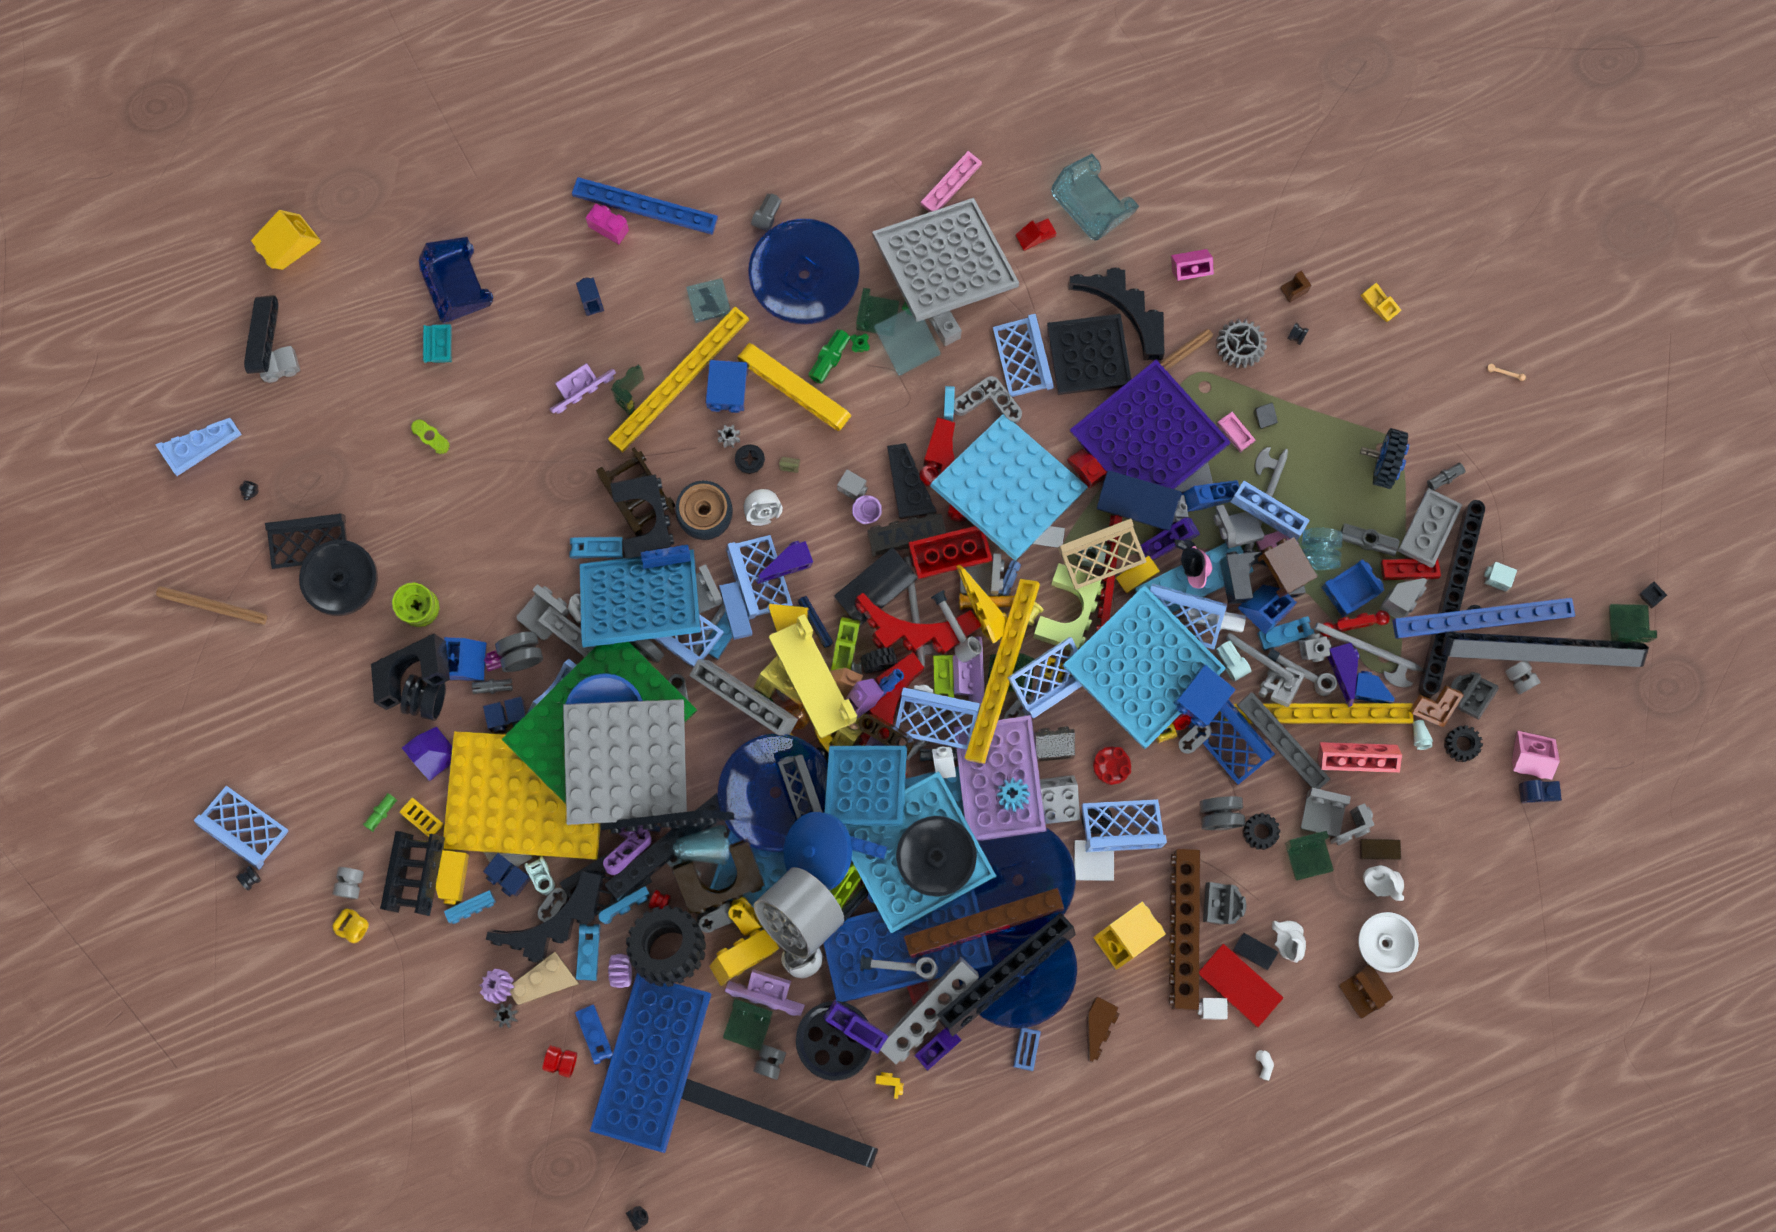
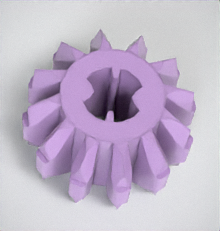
M616 954L610 957L608 974L612 987L624 988L629 987L631 984L632 964L627 955Z
M494 969L493 971H487V977H482L484 981L479 985L482 988L480 993L486 1001L500 1004L501 1001H506L507 995H511L510 990L514 988L511 983L514 979L510 977L507 971Z

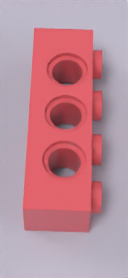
M1320 742L1318 762L1321 770L1400 773L1402 754L1398 745Z

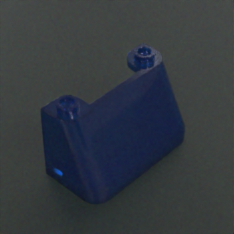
M468 237L426 243L419 257L420 271L442 323L451 322L490 307L493 302L492 292L487 288L481 289L470 262L474 253V247L469 242Z

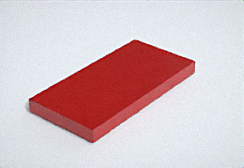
M1222 944L1199 970V976L1223 998H1227V1001L1257 1028L1284 998L1225 944Z

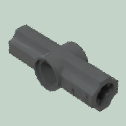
M1346 523L1343 524L1339 535V540L1358 545L1364 550H1375L1391 556H1395L1399 546L1398 539L1379 534L1374 529L1366 530ZM1365 537H1371L1373 543H1368Z

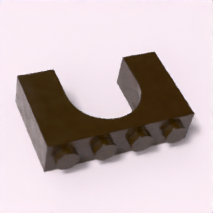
M748 838L729 845L730 853L737 868V876L733 883L726 888L712 889L707 887L700 880L692 859L673 866L674 875L690 914L694 912L695 914H700L712 905L718 907L723 905L728 899L737 900L742 898L744 893L750 891L751 893H756L762 890V887L765 886V881Z

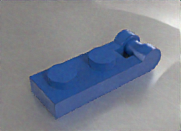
M593 1004L575 1012L594 1064L597 1065L606 1058L611 1059L613 1051L595 1005ZM603 1045L604 1051L598 1053L596 1048Z

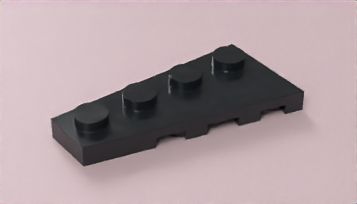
M906 443L887 446L899 520L937 514Z

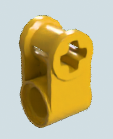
M745 897L732 901L728 914L743 935L749 936L753 931L762 928L753 906Z

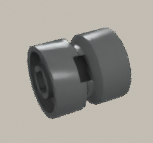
M762 1044L759 1052L761 1059L756 1061L753 1072L778 1080L781 1071L779 1065L783 1064L786 1052ZM769 1057L774 1058L773 1064L767 1062Z

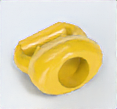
M344 909L332 927L335 934L339 937L346 938L351 943H357L367 932L369 923L353 909ZM351 914L352 917L349 919L348 923L343 928V931H340V927L342 926L348 915Z

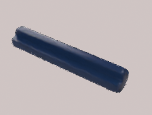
M801 597L798 603L800 607L809 608L808 621L823 647L831 646L833 641L808 597Z

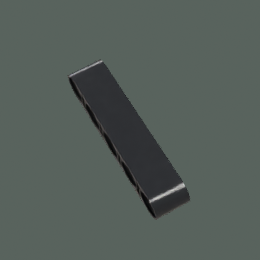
M275 295L255 297L244 359V368L247 374L265 373L269 370L279 308L278 299Z

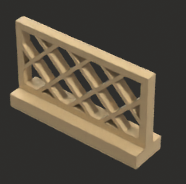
M1131 519L1058 547L1075 590L1147 562ZM1130 532L1133 539L1130 546L1120 542L1123 534ZM1107 540L1116 543L1112 553L1102 549ZM1118 545L1128 548L1125 558L1115 554ZM1093 547L1098 550L1095 560L1085 556L1087 548ZM1131 550L1139 554L1140 561L1134 563L1127 560ZM1101 551L1111 555L1107 565L1097 561ZM1076 554L1081 557L1077 567L1069 563L1068 555ZM1113 557L1123 561L1120 569L1116 570L1110 567ZM1083 558L1093 562L1089 572L1079 568ZM1095 564L1105 567L1103 575L1097 576L1092 574ZM1077 571L1088 575L1085 582L1077 583L1075 578Z

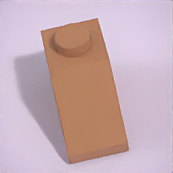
M847 668L830 671L844 700L856 682L861 681L863 675Z

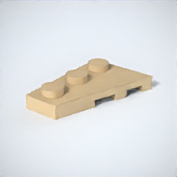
M554 952L512 984L514 988L510 990V993L516 1003L521 1005L542 996L578 985L579 983L558 954Z

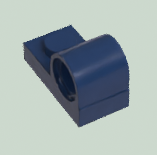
M1530 780L1519 784L1521 803L1562 801L1560 781L1542 782V780Z

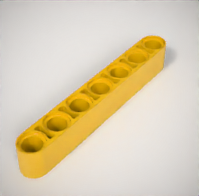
M748 343L738 355L737 359L739 362H747L748 369L833 429L840 431L851 418V414L846 409L755 345Z

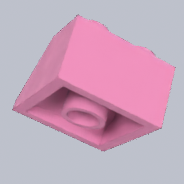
M1517 731L1512 756L1513 770L1520 774H1529L1541 779L1547 778L1552 780L1560 762L1556 739Z

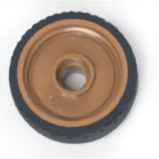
M702 480L689 484L680 492L676 501L675 512L677 521L685 533L698 540H710L719 537L727 530L732 520L733 507L728 493L720 485ZM702 509L710 510L706 515L700 514Z

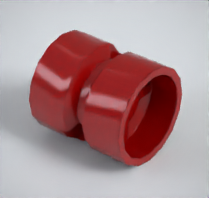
M550 1045L544 1058L542 1070L550 1073L558 1071L559 1075L570 1078L576 1065L578 1053L570 1050L562 1052L561 1048Z

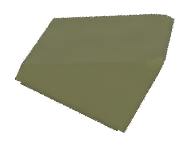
M782 457L779 462L780 470L794 473L799 472L800 459Z

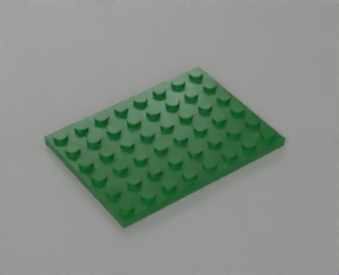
M629 642L596 646L502 738L506 745L565 804L563 704H565L570 691L581 680L595 674H614L629 681L639 692L642 701L683 699L684 724L698 711Z

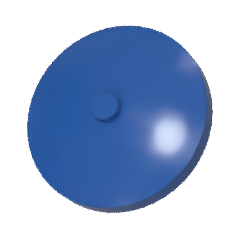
M601 673L588 676L577 683L570 691L565 704L642 701V698L637 689L626 679L614 674Z
M811 812L795 821L784 843L783 855L787 872L794 867L803 869L817 878L828 890L839 885L846 876L852 859L851 839L844 824L837 817L824 812Z

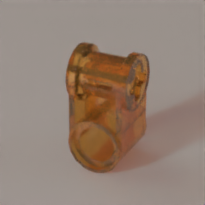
M803 704L790 705L784 708L785 711L798 719L793 730L803 729L811 721Z

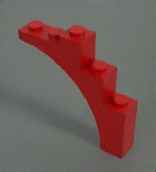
M937 417L924 459V465H930L937 470L941 469V474L955 461L953 454L955 422ZM950 504L948 517H951L950 519L956 522H966L967 518Z
M864 593L855 600L857 610L861 614L864 613L868 618L867 622L870 627L877 630L872 635L874 638L872 641L878 649L888 648L902 638V644L908 651L911 650L914 653L929 641H932L935 651L944 655L960 643L948 621L934 624L911 623L885 613L874 605ZM971 610L955 618L966 638L982 626Z
M913 652L875 678V682L879 685L881 679L890 675L894 669H899L904 674V678L895 685V688L880 698L877 704L868 711L867 715H877L893 725L895 711L902 697L903 687L908 688L911 682L924 672V666ZM887 728L883 730L885 738L889 737V730ZM866 733L861 735L860 746H866L871 736Z

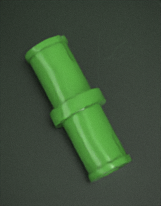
M387 793L380 804L373 808V813L363 825L374 832V829L383 818L386 819L388 811L398 800Z

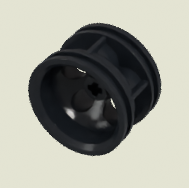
M828 1001L813 1007L802 1018L796 1032V1049L801 1062L812 1074L829 1081H841L859 1073L869 1061L872 1050L859 1042H850L843 1031L831 1027L825 1021L824 1015L833 1003V1001ZM837 1001L867 1020L865 1015L853 1005ZM813 1027H819L823 1031V1037L817 1042L811 1041L808 1036L809 1030ZM833 1035H836V1038L840 1037L836 1047H833V1044H829ZM819 1050H826L830 1055V1059L825 1065H819L815 1061V1055ZM844 1050L850 1051L854 1056L853 1062L847 1066L839 1062V1054Z

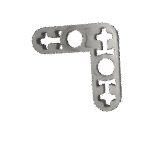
M993 376L985 378L954 400V413L959 416L966 415L990 399L998 411L1015 424L1022 417L1020 407L1001 382ZM988 383H995V389L990 387L986 390L987 395H985L984 390L988 387ZM979 392L982 397L980 400H973L971 394ZM1005 396L1008 402L1001 405L998 403L997 398ZM967 397L969 402L965 404L964 410L962 408L957 409L958 403H960L961 405L966 403ZM1009 406H1010V410H1011L1013 413L1017 412V416H1016L1017 418H1015V417H1011V418H1010V417H1009V416H1010V411H1009V409H1008Z

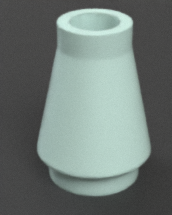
M1424 720L1414 721L1412 723L1414 746L1417 747V750L1431 748L1433 739L1425 726Z

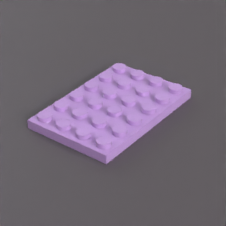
M1031 715L998 720L985 764L967 761L965 759L967 750L957 748L964 816L977 841L1046 831ZM961 726L954 727L955 733L963 729ZM965 731L955 737L959 744L967 745L969 737ZM1011 778H1015L1016 782L1022 779L1023 785L1027 784L1029 787L1026 791L1031 793V796L1025 797L1029 800V803L1023 802L1024 809L1022 810L1017 806L1016 812H1013L1012 808L1008 811L1005 810V805L999 804L1001 798L997 797V793L1002 792L998 787L1006 786L1003 782L1004 780L1011 783ZM1016 791L1010 794L1011 798H1015V795H1018Z

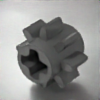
M500 1004L501 1009L499 1011L494 1010L497 1013V1017L493 1021H500V1028L504 1024L511 1028L513 1021L518 1022L515 1018V1014L518 1011L511 1010L512 1004H509L507 1008H505L504 1004ZM508 1012L510 1018L504 1020L502 1013Z

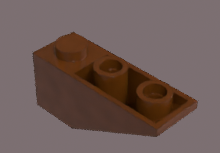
M1095 997L1087 1014L1088 1062L1090 1063L1094 1059H1099L1102 1053L1100 1046L1103 1041L1107 1042L1111 1031L1108 1029L1111 1023H1116L1120 1014L1117 1012L1119 1007L1099 997Z

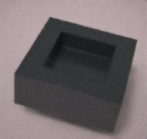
M1655 581L1638 594L1651 609L1667 596Z

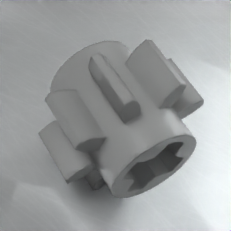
M724 425L722 431L718 430V434L721 436L718 438V442H723L724 448L727 446L734 448L736 442L740 443V439L736 437L740 435V430L735 431L734 425L731 427Z

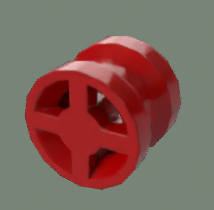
M655 890L648 908L659 907L663 909L664 906H668L671 895H663L659 890Z

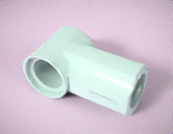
M1231 641L1222 644L1216 649L1226 665L1229 677L1234 682L1251 672L1250 665L1245 658H1241Z

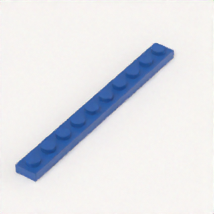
M1572 598L1396 618L1392 622L1395 639L1572 618L1575 617Z

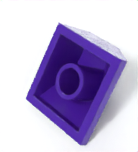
M437 727L417 735L402 747L404 752L429 781L451 765L452 745Z

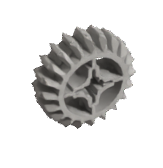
M1247 318L1244 319L1243 323H1241L1240 319H1237L1236 323L1231 320L1229 325L1225 324L1223 330L1219 331V336L1216 339V342H1218L1216 349H1220L1219 355H1224L1223 361L1229 360V366L1235 363L1236 368L1240 364H1242L1243 368H1246L1247 363L1253 366L1254 362L1258 363L1260 357L1264 356V350L1267 348V345H1265L1267 338H1263L1264 331L1259 332L1260 326L1254 327V321L1248 324ZM1249 335L1253 338L1255 345L1250 341ZM1243 338H1245L1243 342L1244 344L1241 345V347L1238 349L1240 345L1239 343L1242 342ZM1227 341L1233 346L1234 352L1229 348ZM1245 352V353H1247L1248 355H1239V354Z

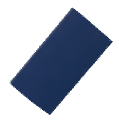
M1108 470L1097 510L1170 531L1182 492Z

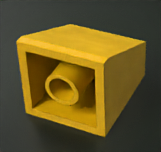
M278 210L253 237L251 242L254 244L255 250L265 258V263L270 268L283 270L320 244L321 240L300 214Z
M1142 901L1093 938L1117 970L1166 935L1161 924L1153 917L1150 909Z

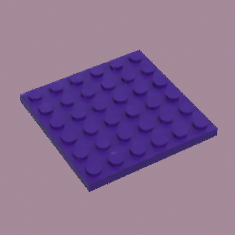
M1157 360L1152 362L1070 429V433L1089 454L1097 459L1106 472L1110 470L1174 490L1231 443Z

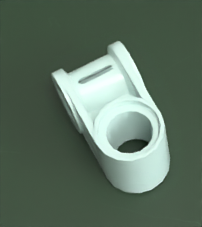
M540 856L538 860L530 864H524L536 890L542 895H549L555 889V883L544 857ZM549 881V887L541 890V883Z

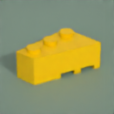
M757 929L749 934L750 938L747 940L741 938L733 943V948L729 950L724 948L716 953L717 957L709 967L720 986L725 985L729 979L736 975L739 976L743 971L760 963L779 949L777 943L769 936L765 929L762 931Z

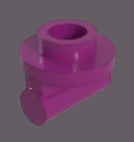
M496 650L487 653L484 659L488 672L501 668L500 660L503 657L499 656Z

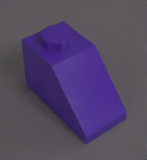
M943 1029L914 1056L928 1071L962 1040L957 1034L952 1037L946 1029Z

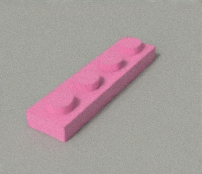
M967 151L921 201L920 205L929 212L941 209L982 165V161Z

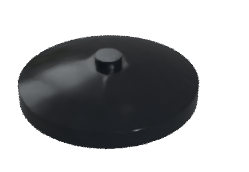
M332 540L317 546L305 558L299 574L300 589L306 601L317 611L330 616H345L360 610L372 598L378 582L377 567L373 558L363 547L347 540Z
M944 816L925 817L910 825L901 836L896 853L897 866L904 881L915 891L932 897L947 896L960 890L971 878L977 859L975 843L967 829L957 821Z

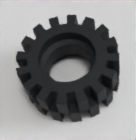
M891 647L877 649L860 657L864 673L884 671V669H889L898 663L894 649Z
M1461 725L1447 734L1444 740L1446 741L1444 748H1447V754H1451L1450 758H1456L1455 761L1466 762L1478 756L1482 750L1480 748L1483 746V743L1480 741L1483 739L1478 736V731H1474L1475 728H1468L1467 725L1462 727ZM1459 737H1466L1470 741L1469 750L1462 751L1457 747L1456 742Z
M1255 814L1246 821L1243 827V837L1246 838L1245 841L1250 844V847H1255L1257 850H1265L1273 846L1279 839V833L1281 832L1278 828L1279 823H1276V819L1274 817L1271 818L1269 814ZM1263 824L1268 828L1269 835L1267 838L1260 839L1255 835L1254 829L1256 825Z

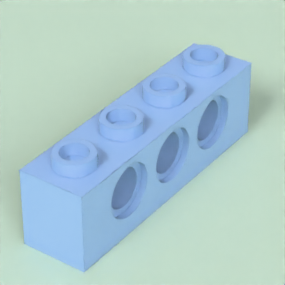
M1243 481L1231 500V503L1287 537H1295L1296 541L1310 521L1246 481Z

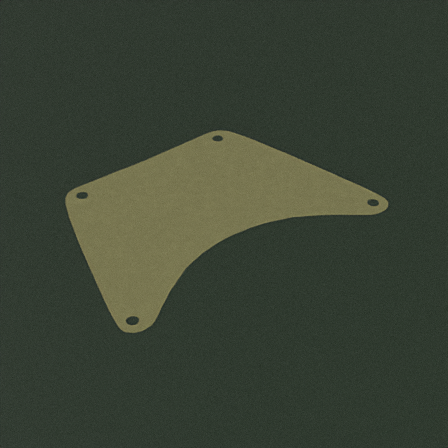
M1197 372L1186 378L1180 386L1218 428L1217 422L1233 412L1255 439V442L1242 452H1239L1231 442L1230 445L1208 462L1213 483L1238 480L1239 486H1241L1243 481H1246L1266 493L1274 469L1264 468L1261 475L1257 474L1255 469L1256 459L1259 453L1267 447H1271L1269 456L1275 460H1279L1282 452L1288 449L1287 460L1272 498L1310 520L1297 540L1318 576L1304 585L1306 593L1312 597L1336 624L1338 619L1343 617L1321 587L1325 582L1334 579L1363 559L1364 562L1369 563L1372 567L1374 576L1382 581L1384 591L1346 617L1354 619L1362 613L1375 615L1380 611V606L1388 593L1398 583L1405 582V580H1383L1381 561L1405 559V554L1399 552L1398 549L1395 556L1375 550H1364L1358 545L1339 540V535L1344 523L1366 530L1374 529L1379 534L1398 539L1399 546L1406 534L1405 469L1400 472L1398 480H1395V484L1391 489L1373 485V473L1377 459L1360 454L1361 447L1376 450V446L1379 443H1383L1386 434L1295 405L1208 372ZM1202 381L1209 382L1211 384L1210 392L1202 393L1199 390V384ZM1273 403L1278 423L1260 429L1253 412L1257 407ZM1103 485L1081 514L1063 544L1110 527V515L1114 514L1097 510ZM1231 502L1221 504L1224 505L1228 516L1246 512ZM1216 506L1188 512V518L1192 519L1200 533L1199 536L1191 540L1196 548L1212 550L1226 543L1221 537L1219 526H1216L1214 521ZM1122 517V522L1129 520L1127 518ZM1132 520L1140 545L1164 531V529ZM1262 522L1261 529L1264 536L1277 532L1276 529ZM1130 532L1123 534L1120 542L1130 546L1133 540ZM1365 537L1368 543H1373L1371 537ZM1105 541L1104 546H1107L1106 550L1109 551L1110 545H1107V541ZM1255 542L1252 550H1255V552H1260ZM1119 545L1118 556L1125 557L1128 548ZM1241 545L1240 547L1242 548L1243 552H1245V545ZM1131 550L1129 555L1137 554V552ZM1093 552L1086 553L1089 558L1094 559L1096 557ZM1076 554L1067 556L1071 564L1078 565L1080 559H1077ZM1391 615L1390 621L1386 625L1381 626L1375 623L1372 626L1342 632L1401 657L1402 638L1395 639L1392 620L1396 618ZM1353 646V648L1358 650L1361 661L1369 669L1378 673H1384V671L1390 673L1397 669L1398 664L1392 661L1383 663L1377 655Z

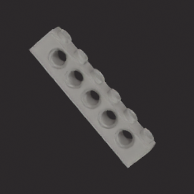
M698 659L689 675L778 735L789 736L798 721L796 717L709 660Z
M960 957L887 1033L889 1037L880 1050L895 1064L899 1061L903 1062L909 1056V1050L913 1046H919L924 1039L923 1036L927 1032L931 1033L936 1028V1022L939 1020L936 1014L978 981V972ZM955 979H960L963 981V984L955 987L952 985V982ZM945 993L949 996V999L941 1001L938 997L940 994ZM933 1008L935 1013L929 1016L925 1014V1010ZM917 1022L920 1023L922 1027L918 1030H914L911 1028V1025ZM905 1037L908 1041L905 1044H899L897 1039Z

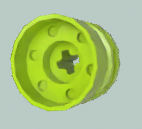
M415 582L406 583L394 593L392 600L393 610L396 616L407 624L415 627H425L431 624L438 616L440 610L439 600L432 591L422 584ZM417 603L421 604V606H419V610L415 609V607H417Z

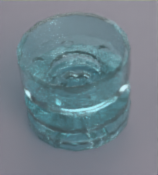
M1310 528L1302 532V546L1306 549L1302 551L1312 568L1316 570L1340 568L1342 553L1337 549L1342 547V532L1330 528Z

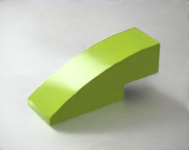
M841 618L831 671L842 668L851 670L861 621Z

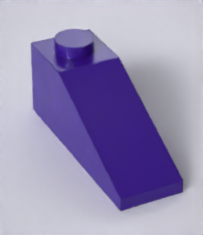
M1183 518L1172 525L1170 531L1164 530L1140 546L1145 558L1150 556L1152 560H1155L1177 549L1174 543L1175 539L1191 541L1199 536L1200 533L1191 518Z
M806 541L790 543L759 574L756 580L757 584L811 568L813 559Z
M1352 643L1329 649L1330 656H1327L1345 701L1348 707H1351L1355 699L1359 653L1356 648H1353Z

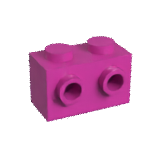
M595 204L586 217L589 228L618 245L629 231L627 220L619 214L616 216L611 213V210L604 205L599 206Z
M1207 249L1171 255L1172 273L1177 281L1214 274L1213 257Z

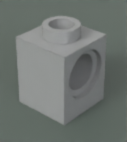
M846 470L837 484L838 491L855 501L857 498L864 496L868 489L866 487V480L849 470Z

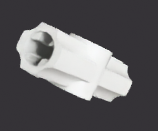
M1193 608L1187 611L1191 621L1201 617L1198 609ZM1225 611L1220 630L1225 629L1242 633L1246 616ZM1210 614L1205 618L1210 626L1218 623L1220 615ZM1201 619L1194 623L1205 625L1206 628H1208L1204 619Z

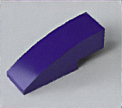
M836 1000L833 1001L824 1015L825 1021L877 1054L889 1037Z

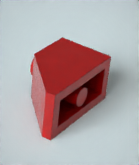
M1081 449L1067 459L1081 480L1088 486V489L1104 480L1107 472L1097 459L1085 450Z

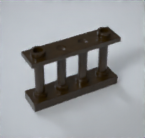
M635 447L632 448L635 457L615 469L605 472L603 467H600L596 470L598 477L612 499L610 483H612L614 477L638 463L644 472L637 477L652 475L645 464L647 460L642 451L638 452ZM659 489L660 495L665 496L667 507L663 508L664 511L668 509L673 516L675 514L674 507L676 506L671 497L667 498L662 489ZM635 498L630 502H615L636 536L643 534L641 527H643L644 523L656 517L655 509L641 517L637 516L634 518L631 513L634 511L633 508L646 500Z

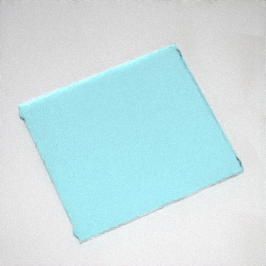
M909 308L874 326L898 376H902L909 370L941 354L925 320L916 322Z

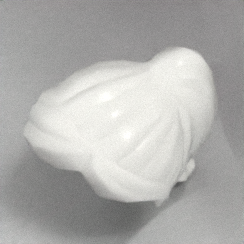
M1382 865L1368 868L1364 872L1363 881L1376 896H1391L1396 901L1404 900L1402 895L1404 880L1399 872Z
M1273 921L1272 929L1278 933L1275 946L1279 949L1282 957L1290 959V961L1295 963L1302 960L1306 950V940L1303 936L1304 930L1302 926L1294 921Z

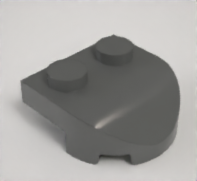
M1470 672V674L1463 676L1459 675L1451 685V688L1460 691L1464 695L1457 708L1478 720L1499 690L1498 685L1481 678V675L1475 672Z
M1206 882L1203 922L1219 925L1237 923L1236 921L1243 917L1246 912V899L1239 892V888L1231 884Z

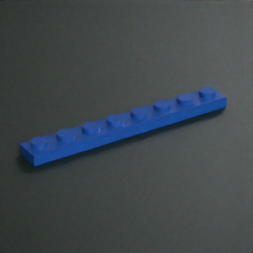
M577 177L572 191L573 197L711 235L714 233L718 216L579 177Z

